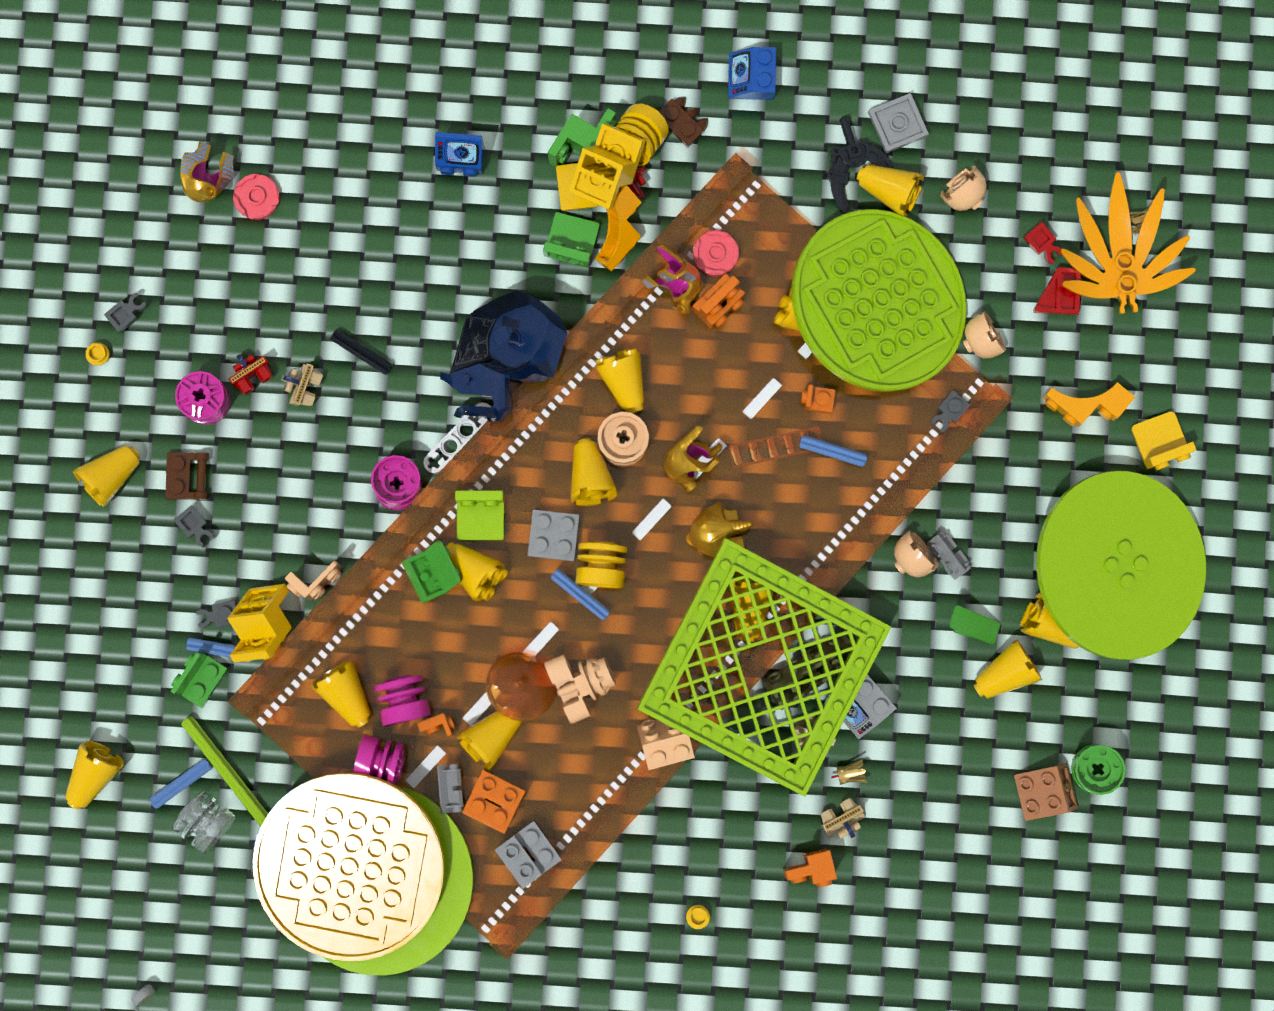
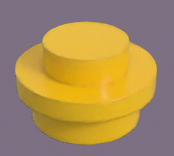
M96 342L88 346L86 358L92 365H103L109 359V349L104 344Z
M694 905L687 911L686 920L692 928L702 929L709 923L710 914L704 906Z

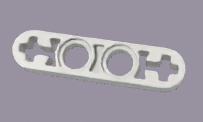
M483 402L475 405L481 407H491L489 404ZM465 415L426 455L423 462L425 469L431 474L442 472L490 422L481 417L477 421L481 425L477 428L476 424L469 419L471 416ZM464 424L472 425L474 430L470 436L466 437L460 433V428ZM452 440L457 443L455 452L447 453L444 450V444L447 441ZM440 449L443 455L448 457V459L445 461L442 457L438 461V464L440 465L439 468L432 467L430 469L429 460L431 458L436 460L440 456V454L437 453V451Z

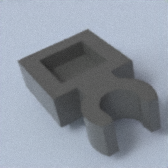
M138 293L132 294L127 304L121 300L104 314L119 333L123 332L138 319L134 315L135 312L144 311L148 306L145 302L138 306L135 305V301L140 297Z
M953 390L937 408L942 414L933 417L930 425H933L936 421H941L943 427L939 432L943 433L948 428V421L951 420L955 424L971 405Z
M192 505L174 519V522L188 538L196 536V543L202 548L206 547L202 542L203 536L208 535L211 540L215 539L212 532L203 529L208 523Z
M236 601L212 604L213 611L211 612L204 609L196 611V615L205 614L207 617L206 621L199 623L198 626L205 628L212 622H215V628L231 626L227 618L237 606Z

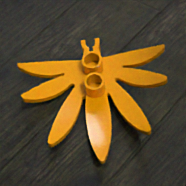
M1120 172L1115 174L1108 212V233L1112 258L1109 256L1095 221L1082 200L1078 197L1076 199V206L1083 234L1093 255L1105 270V273H1102L1090 262L1075 253L1061 249L1063 257L1076 271L1098 283L1071 280L1064 281L1062 286L1078 295L1089 298L1109 299L1118 297L1120 315L1125 313L1126 296L1128 297V305L1132 308V313H1137L1136 295L1152 294L1168 289L1192 275L1196 271L1195 268L1174 270L1154 279L1152 278L1179 255L1188 243L1189 235L1163 250L1151 261L1146 269L1142 268L1157 233L1165 190H1159L1145 215L1133 256L1131 221L1127 197Z

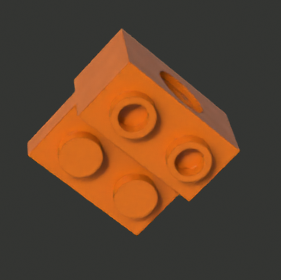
M725 273L692 306V311L711 329L715 325L719 328L728 319L726 315L732 309L734 311L738 310L745 302L743 300L745 292L739 287L740 281L734 275L730 278ZM725 300L727 305L722 308L721 303Z
M482 770L462 813L505 834L526 790L486 770ZM485 798L488 799V800H490V801H492V802H494V803H496V804H498V805H500V806H502V807H498V806H496V805H494V804L488 802L487 800H485Z
M826 848L803 854L804 864L783 868L785 879L791 880L793 884L807 881L806 876H809L810 882L818 887L832 885V880L837 879L831 852Z

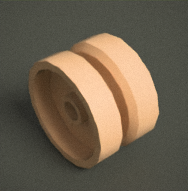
M618 412L611 414L602 422L598 430V446L602 456L611 464L622 467L634 465L644 457L648 450L649 433L647 426L640 417L633 413ZM624 436L628 439V442L625 441L624 444H621L619 438Z

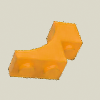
M627 185L619 188L613 209H606L608 214L607 236L600 252L595 257V260L601 266L610 271L620 264L625 255L641 238L640 234L627 219L642 202Z
M1117 382L1107 392L1091 398L1070 397L1056 391L1054 388L1049 389L1042 398L1046 401L1045 405L1054 412L1057 410L1063 415V420L1067 424L1079 427L1095 408L1099 409L1098 413L1104 419L1115 421L1135 399V396Z

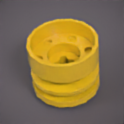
M633 104L615 125V127L646 140L638 166H643L650 161L668 135V124L659 111L645 104Z
M607 541L579 543L578 550L588 552V555H578L577 559L588 562L587 567L576 569L575 584L602 588H624L625 572L615 569V565L626 563V559L616 557V554H627V547Z

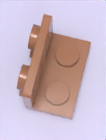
M1067 763L1014 775L1026 821L1069 813L1078 809Z

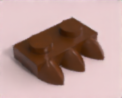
M686 97L671 99L659 110V113L665 118L668 129L689 148L707 129L708 118L694 121L697 115V107L683 110L686 104Z

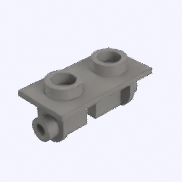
M942 531L927 542L931 552L937 556L944 565L946 572L954 580L971 569L970 561H968L961 550L955 554L952 552L957 545L948 533L945 534Z
M459 764L437 766L441 814L462 812V807H464L462 790H459V785H461V768L459 769Z

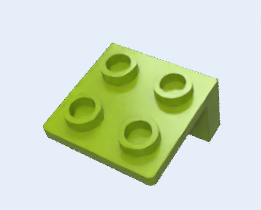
M455 491V500L457 502V539L503 540L504 492Z

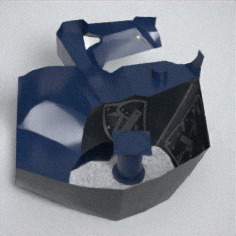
M519 291L500 296L468 315L464 323L450 374L440 372V379L447 382L460 394L491 396L494 405L492 407L461 405L456 409L454 416L462 418L464 415L485 417L487 422L491 423L503 422L512 412L510 379L537 383L554 378L567 336L566 327L561 318L540 300Z

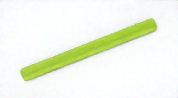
M194 717L186 718L181 723L182 727L261 827L268 815L267 811Z

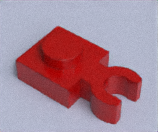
M1039 222L1022 237L1037 255L1044 252V258L1049 264L1055 262L1051 258L1053 251L1058 256H1062L1061 248L1052 245L1056 238L1043 222Z

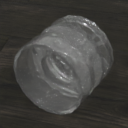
M205 790L187 803L172 827L177 833L186 827L181 835L184 839L195 833L196 836L191 845L203 855L214 847L236 818V815L225 806L214 812L213 809L217 800L212 798L206 803L210 794Z

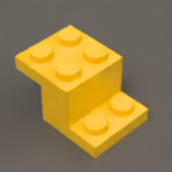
M602 123L595 146L582 149L569 192L606 209H613L619 188L630 185L633 182L646 140L608 123Z
M286 584L250 588L228 616L229 623L240 638V642L229 655L233 662L267 660L275 654L276 649L286 639V635L292 627L279 607L289 592Z

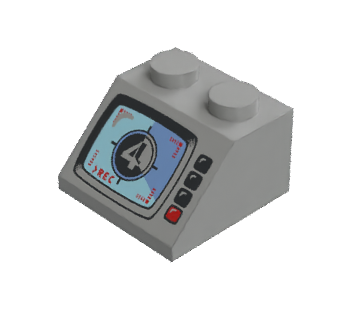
M867 674L843 722L860 739L897 708Z

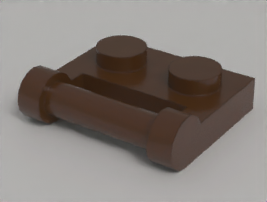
M167 453L165 499L208 500V493L206 492L207 461H209V453ZM192 461H197L196 492H191Z

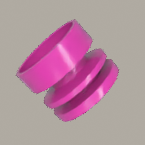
M203 371L192 372L183 377L176 388L175 399L178 408L197 424H216L229 412L231 404L230 393L226 386L211 373ZM198 394H200V395L204 394L206 397H205V399H200V400H199V399L197 398V395H198Z
M392 455L379 461L372 471V488L376 499L382 506L390 510L400 511L410 508L417 502L421 495L422 482L418 468L411 460L404 456ZM397 480L402 484L399 490H395L393 486Z
M422 675L399 676L374 686L375 693L386 691L387 694L376 698L377 702L389 703V707L379 711L383 726L431 715L428 700H417L416 695L426 691L425 687L414 688V684L424 681Z
M364 735L358 749L353 773L378 777L396 785L398 780H400L404 766L405 744L397 743L394 752H392L393 741L389 740L384 750H381L380 738Z

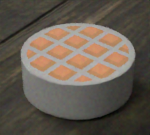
M148 984L134 994L131 1001L138 1007L152 997L156 991Z

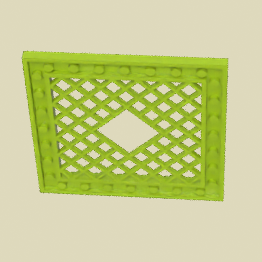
M724 538L636 709L805 797L891 626ZM735 571L742 575L736 578H732ZM745 579L748 591L736 595L732 582ZM749 579L763 587L752 590ZM729 585L732 597L721 600ZM765 590L769 602L757 606L753 593ZM770 590L784 598L773 601ZM749 595L753 608L741 611L738 598ZM734 600L737 613L725 616L722 603ZM786 601L789 614L778 617L774 605ZM791 601L805 609L794 612ZM718 606L721 618L710 621ZM770 606L774 619L762 622L758 610ZM754 611L758 624L746 627L743 614ZM807 612L810 625L798 628L795 616ZM811 612L826 620L814 623ZM738 616L742 629L730 632L727 620ZM791 617L795 630L783 633L779 621ZM723 621L726 634L714 638L711 625ZM775 622L779 635L767 638L763 626ZM827 623L831 636L819 639L816 626ZM832 623L846 631L835 634ZM707 627L710 639L699 642ZM759 627L763 640L751 643L747 631ZM812 628L815 641L803 644L800 632ZM744 633L747 645L735 649L731 636ZM796 633L800 646L787 649L784 637ZM848 634L851 647L840 650L836 638ZM853 634L858 636L856 642L854 641ZM728 638L731 650L719 654L715 641ZM780 638L794 683L750 697L736 652ZM832 639L836 652L824 655L821 643ZM712 643L715 655L703 659L699 646ZM817 644L820 657L808 660L805 648ZM696 649L699 660L688 664ZM801 649L804 662L792 665L789 653ZM850 651L844 663L841 654ZM733 654L736 666L724 670L720 657ZM837 655L841 668L829 671L826 659ZM717 659L720 671L708 675L705 662ZM822 661L825 673L813 676L810 664ZM701 664L704 677L692 680L689 667ZM806 665L809 678L797 681L794 669ZM685 670L688 682L677 685ZM738 670L741 682L729 686L726 673ZM840 672L833 685L830 675ZM722 675L725 688L713 691L710 678ZM827 677L830 689L818 692L815 680ZM706 680L709 693L697 696L693 684ZM811 682L814 694L802 698L799 685ZM690 685L693 698L681 702L677 689ZM742 686L746 699L734 702L730 690ZM795 687L798 699L787 703L783 690ZM673 691L677 702L670 699ZM726 691L730 704L718 707L714 695ZM779 692L783 704L771 708L767 696ZM829 693L822 706L820 696ZM711 697L714 709L702 713L698 700ZM763 697L767 709L755 713L751 701ZM816 698L819 710L807 714L804 701ZM695 702L698 713L682 705ZM747 702L751 715L739 718L735 706ZM800 703L803 715L792 719L788 706ZM732 708L735 720L723 724L719 711ZM784 708L787 721L776 724L772 712ZM716 713L719 724L703 716ZM768 713L772 726L760 729L756 717ZM818 715L811 727L809 717ZM753 719L756 731L744 734L740 722ZM805 719L808 731L796 735L793 723ZM737 724L740 735L724 727ZM789 724L792 737L780 740L777 728ZM773 729L777 742L765 745L761 733ZM757 735L761 746L745 738ZM807 736L803 746L800 748L798 739ZM794 740L797 753L785 756L782 744ZM778 746L781 757L766 749ZM796 757L794 763L787 761Z

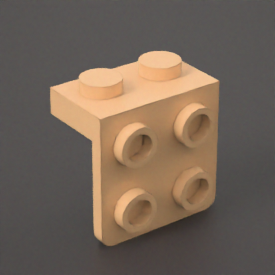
M333 561L309 587L297 575L290 572L284 578L289 582L286 587L299 598L302 595L309 601L313 599L318 600L326 591L324 587L329 582L334 583L341 576L340 570L343 567L336 561Z
M646 720L637 726L648 770L695 758L690 737L659 720Z

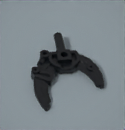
M848 117L839 120L847 146L841 148L836 146L830 150L831 157L829 163L831 164L829 171L826 173L834 201L843 214L850 212V205L845 194L849 167L858 168L864 165L866 161H869L876 166L893 168L888 155L882 152L880 147L873 146V144L867 143L866 140L855 142Z

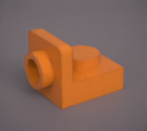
M808 384L807 390L803 389L801 403L805 404L804 410L832 414L835 389L813 387L812 384Z
M445 713L417 723L420 732L426 731L427 735L441 730L439 727L441 724H443L448 737L452 736V730L456 729L452 717H447Z

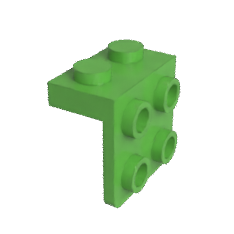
M440 540L433 543L424 552L401 562L422 604L448 593L461 582L460 572L453 565L448 548Z

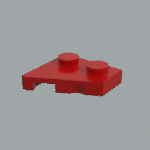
M1058 267L1033 309V313L1078 316L1080 295L1062 286V283L1071 280L1081 281V274L1074 268Z

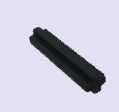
M336 329L332 333L330 339L334 343L384 375L391 371L392 364L340 330Z

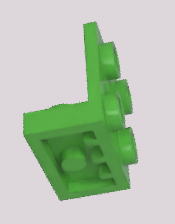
M556 212L548 241L545 242L543 248L544 257L588 268L600 224Z
M196 652L195 655L191 654L184 664L186 669L182 675L178 674L171 684L173 686L171 692L175 695H182L200 708H203L229 668L205 653Z

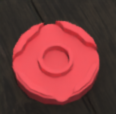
M259 174L247 175L235 187L233 194L235 206L243 216L251 220H262L269 217L276 211L279 205L280 194L278 188L267 176Z
M720 230L704 233L695 242L693 249V259L697 268L704 274L712 277L723 276L725 273L731 272L736 266L739 257L736 241L727 232Z

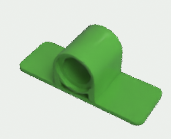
M957 605L953 611L950 628L957 634L979 639L993 645L998 635L1000 623Z

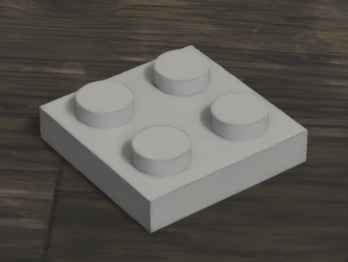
M911 93L868 110V115L886 154L929 135Z
M533 510L527 556L574 562L580 515Z

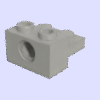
M535 821L495 849L522 889L562 860ZM524 846H526V848L528 849V851L531 853V855L533 856V858H534L536 861H534V862L532 861V859L529 857V855H528V854L526 853V851L524 850V848H523Z

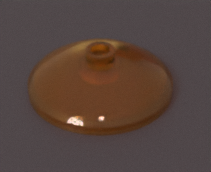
M524 652L506 654L494 662L486 677V693L490 703L500 714L512 720L528 721L538 718L548 710L555 697L556 685L552 684L544 662L532 654ZM521 678H525L528 684L522 683Z

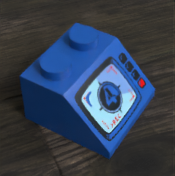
M751 47L729 53L728 99L774 100L776 47Z
M436 132L435 166L437 171L444 175H454V172H458L468 177H476L477 174H483L485 146L481 135Z

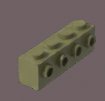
M845 635L836 638L840 650L851 647L850 640ZM832 639L821 643L824 655L836 652ZM817 646L812 647L806 653L808 660L820 657ZM850 651L841 654L844 663ZM837 655L826 659L829 671L841 668ZM803 656L792 660V665L804 662ZM822 661L810 664L813 676L825 673ZM788 665L778 672L771 673L767 679L762 681L767 691L794 683ZM806 665L794 669L797 681L809 678ZM840 672L830 675L831 679L838 675ZM827 677L815 680L817 688L828 681ZM811 682L799 685L802 697L813 691ZM795 687L783 690L787 703L798 699ZM779 692L770 695L778 706L783 704Z

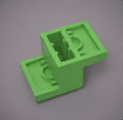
M608 108L596 127L572 113L548 150L549 164L556 168L560 163L564 164L570 155L568 150L580 156L584 147L595 146L602 123H608L615 127L617 123L616 113Z

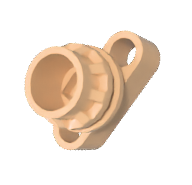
M565 654L544 662L552 684L556 685L557 693L562 698L564 703L563 709L571 724L591 716L584 696L590 694L595 701L598 699V693L602 697L607 694L610 688L616 686L614 675L605 657L598 660L590 658L586 660V665L583 661L578 662L580 670L573 673Z

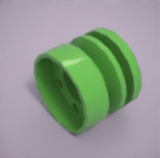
M1098 744L1085 746L1077 751L1072 759L1071 773L1073 780L1078 787L1086 792L1097 795L1112 793L1120 787L1125 778L1126 768L1124 760L1116 750L1109 746ZM1093 764H1101V767L1099 768L1101 774H1092L1094 770L1092 767Z

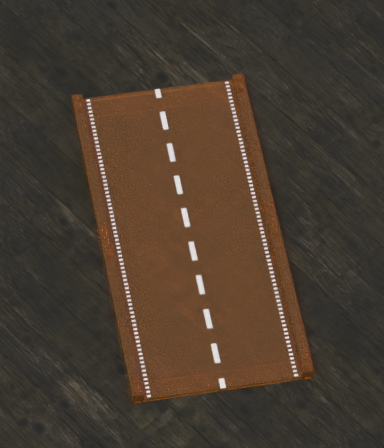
M737 153L724 164L567 334L554 378L537 383L523 382L511 395L512 412L504 421L498 423L486 422L287 636L276 649L275 654L265 660L228 700L244 717H248L313 778L334 773H353L361 740L364 735L380 738L381 750H384L389 740L393 741L392 752H394L397 743L405 744L404 766L400 780H398L396 785L417 791L440 805L437 766L459 764V769L461 768V785H459V790H462L464 807L482 770L486 769L482 767L485 764L482 760L476 762L460 744L462 740L457 739V736L462 731L504 706L509 708L514 706L522 714L520 718L522 724L493 768L488 771L526 790L505 834L462 812L448 813L458 825L466 840L473 864V894L465 919L490 941V945L506 960L509 959L687 761L648 770L637 726L646 720L657 719L636 708L714 557L705 555L694 546L687 544L686 535L690 532L693 520L706 508L717 502H722L723 509L729 511L737 510L739 520L753 522L751 529L740 532L731 538L742 536L745 549L823 591L836 596L1013 400L996 383L993 386L988 383L956 353L940 372L915 387L894 392H880L860 388L837 377L820 363L805 343L799 331L783 328L773 323L776 314L781 310L778 307L781 298L784 295L789 296L794 269L800 253L817 230L752 173L753 167ZM720 230L732 236L738 245L739 257L737 264L727 275L730 278L734 275L740 281L739 287L745 292L743 298L745 302L738 310L734 311L732 309L726 315L728 319L719 328L715 325L711 329L692 311V306L722 276L712 277L700 271L693 259V249L695 242L704 233ZM660 244L668 247V249L696 267L699 271L702 289L698 297L692 301L689 314H683L677 310L678 303L672 300L669 289L661 286L647 289L640 281L646 275L654 280L658 277V271L669 268V263H667L657 249ZM725 300L721 303L722 308L727 305ZM637 348V351H640L644 392V403L642 404L644 409L633 414L640 417L647 426L649 433L648 450L640 461L626 467L615 466L603 457L617 488V496L608 501V498L601 499V504L576 505V501L572 503L570 497L574 446L579 440L585 438L595 441L598 445V430L602 422L611 414L625 412L595 367L597 365L595 360L605 356L615 355L618 357L617 352L621 350ZM808 384H812L813 387L835 389L832 414L804 410L805 404L801 403L802 390H807ZM954 390L971 406L955 424L949 420L948 428L943 433H940L939 431L943 427V423L936 421L933 425H930V421L936 415L942 414L937 408ZM699 425L703 429L693 442L705 443L710 449L718 443L723 446L722 450L717 454L720 457L719 463L710 472L694 471L697 485L691 492L687 493L682 484L670 479L665 471L663 461L668 450L692 431L695 426ZM806 435L867 455L866 464L864 467L800 448L801 437ZM624 436L619 438L621 444H624L625 441L628 442V439ZM702 455L693 457V459L705 463L711 460ZM455 491H503L504 539L458 540ZM533 510L580 515L574 562L527 556ZM440 540L445 546L453 542L454 544L463 545L497 559L505 565L508 574L503 581L498 582L494 588V595L488 601L484 599L480 601L473 600L459 583L448 593L422 604L401 562L424 552L433 543ZM607 541L627 547V554H616V557L626 559V563L615 565V569L625 572L624 588L579 585L610 610V614L605 620L598 618L551 579L552 574L557 569H560L575 582L576 569L587 567L588 562L577 559L578 555H588V552L578 550L579 543ZM735 571L733 578L742 576L741 574ZM729 585L721 600L731 597ZM775 592L772 597L773 601L784 598ZM732 601L722 603L725 616L733 614ZM786 601L774 605L778 617L789 614ZM791 601L794 612L805 609ZM718 606L710 621L721 618ZM770 606L765 621L774 619ZM807 612L795 616L798 628L810 625ZM811 612L814 620L818 615ZM791 617L779 621L783 633L795 630ZM734 618L728 619L727 624L730 632L736 631ZM723 621L711 625L714 638L726 634ZM775 622L763 626L767 638L779 635ZM707 627L699 642L710 639ZM796 633L784 637L787 649L797 639ZM760 634V637L755 638V641L751 643L763 640L762 635ZM731 636L735 649L747 645L746 641L740 640V636ZM728 638L715 641L719 654L731 650ZM780 638L736 652L748 692L784 654ZM712 643L699 646L703 659L715 655ZM696 649L688 664L699 660ZM565 654L573 673L580 670L578 662L583 661L586 665V660L590 658L598 660L605 657L614 675L616 686L610 688L607 694L602 697L598 693V699L595 701L590 694L584 696L591 716L571 724L563 709L564 703L562 698L557 693L556 685L552 684L544 662ZM733 654L720 657L724 670L736 666ZM350 659L354 663L371 711V715L368 717L370 721L359 728L357 725L350 726L311 687V684L316 679H319V681L323 680L326 672L345 661L348 662ZM717 659L705 662L708 675L720 671ZM701 664L689 667L692 680L704 677ZM685 670L677 685L688 682ZM738 670L726 673L729 686L741 682ZM422 675L424 681L414 684V688L425 687L426 691L416 695L417 700H428L431 715L383 726L379 711L389 707V703L377 702L376 698L387 694L386 691L375 693L374 686L399 676ZM722 675L710 678L713 691L725 688ZM706 680L693 684L697 696L709 693ZM690 685L677 689L681 702L693 698ZM742 686L730 690L734 702L740 701L745 697ZM673 691L670 699L677 702ZM726 691L714 695L718 707L730 704ZM711 697L698 700L702 713L714 709ZM695 702L682 705L698 713ZM732 708L719 711L722 721L729 715ZM445 713L447 717H452L456 728L452 730L453 735L448 737L443 724L439 725L441 730L427 735L426 731L420 732L417 723ZM716 713L703 716L719 724ZM690 737L694 753L702 743ZM485 798V800H487L488 802H490V803H492V804H494V805H496V806H498V807H502V806H500V805H498V804H496V803H494V802H492V801H490V800H488V799ZM535 821L562 860L522 889L495 849ZM524 846V847H523L524 850H525L526 853L529 855V857L532 859V861H533V862L536 861V860L533 858V856L531 855V853L528 851V849L526 848V846Z

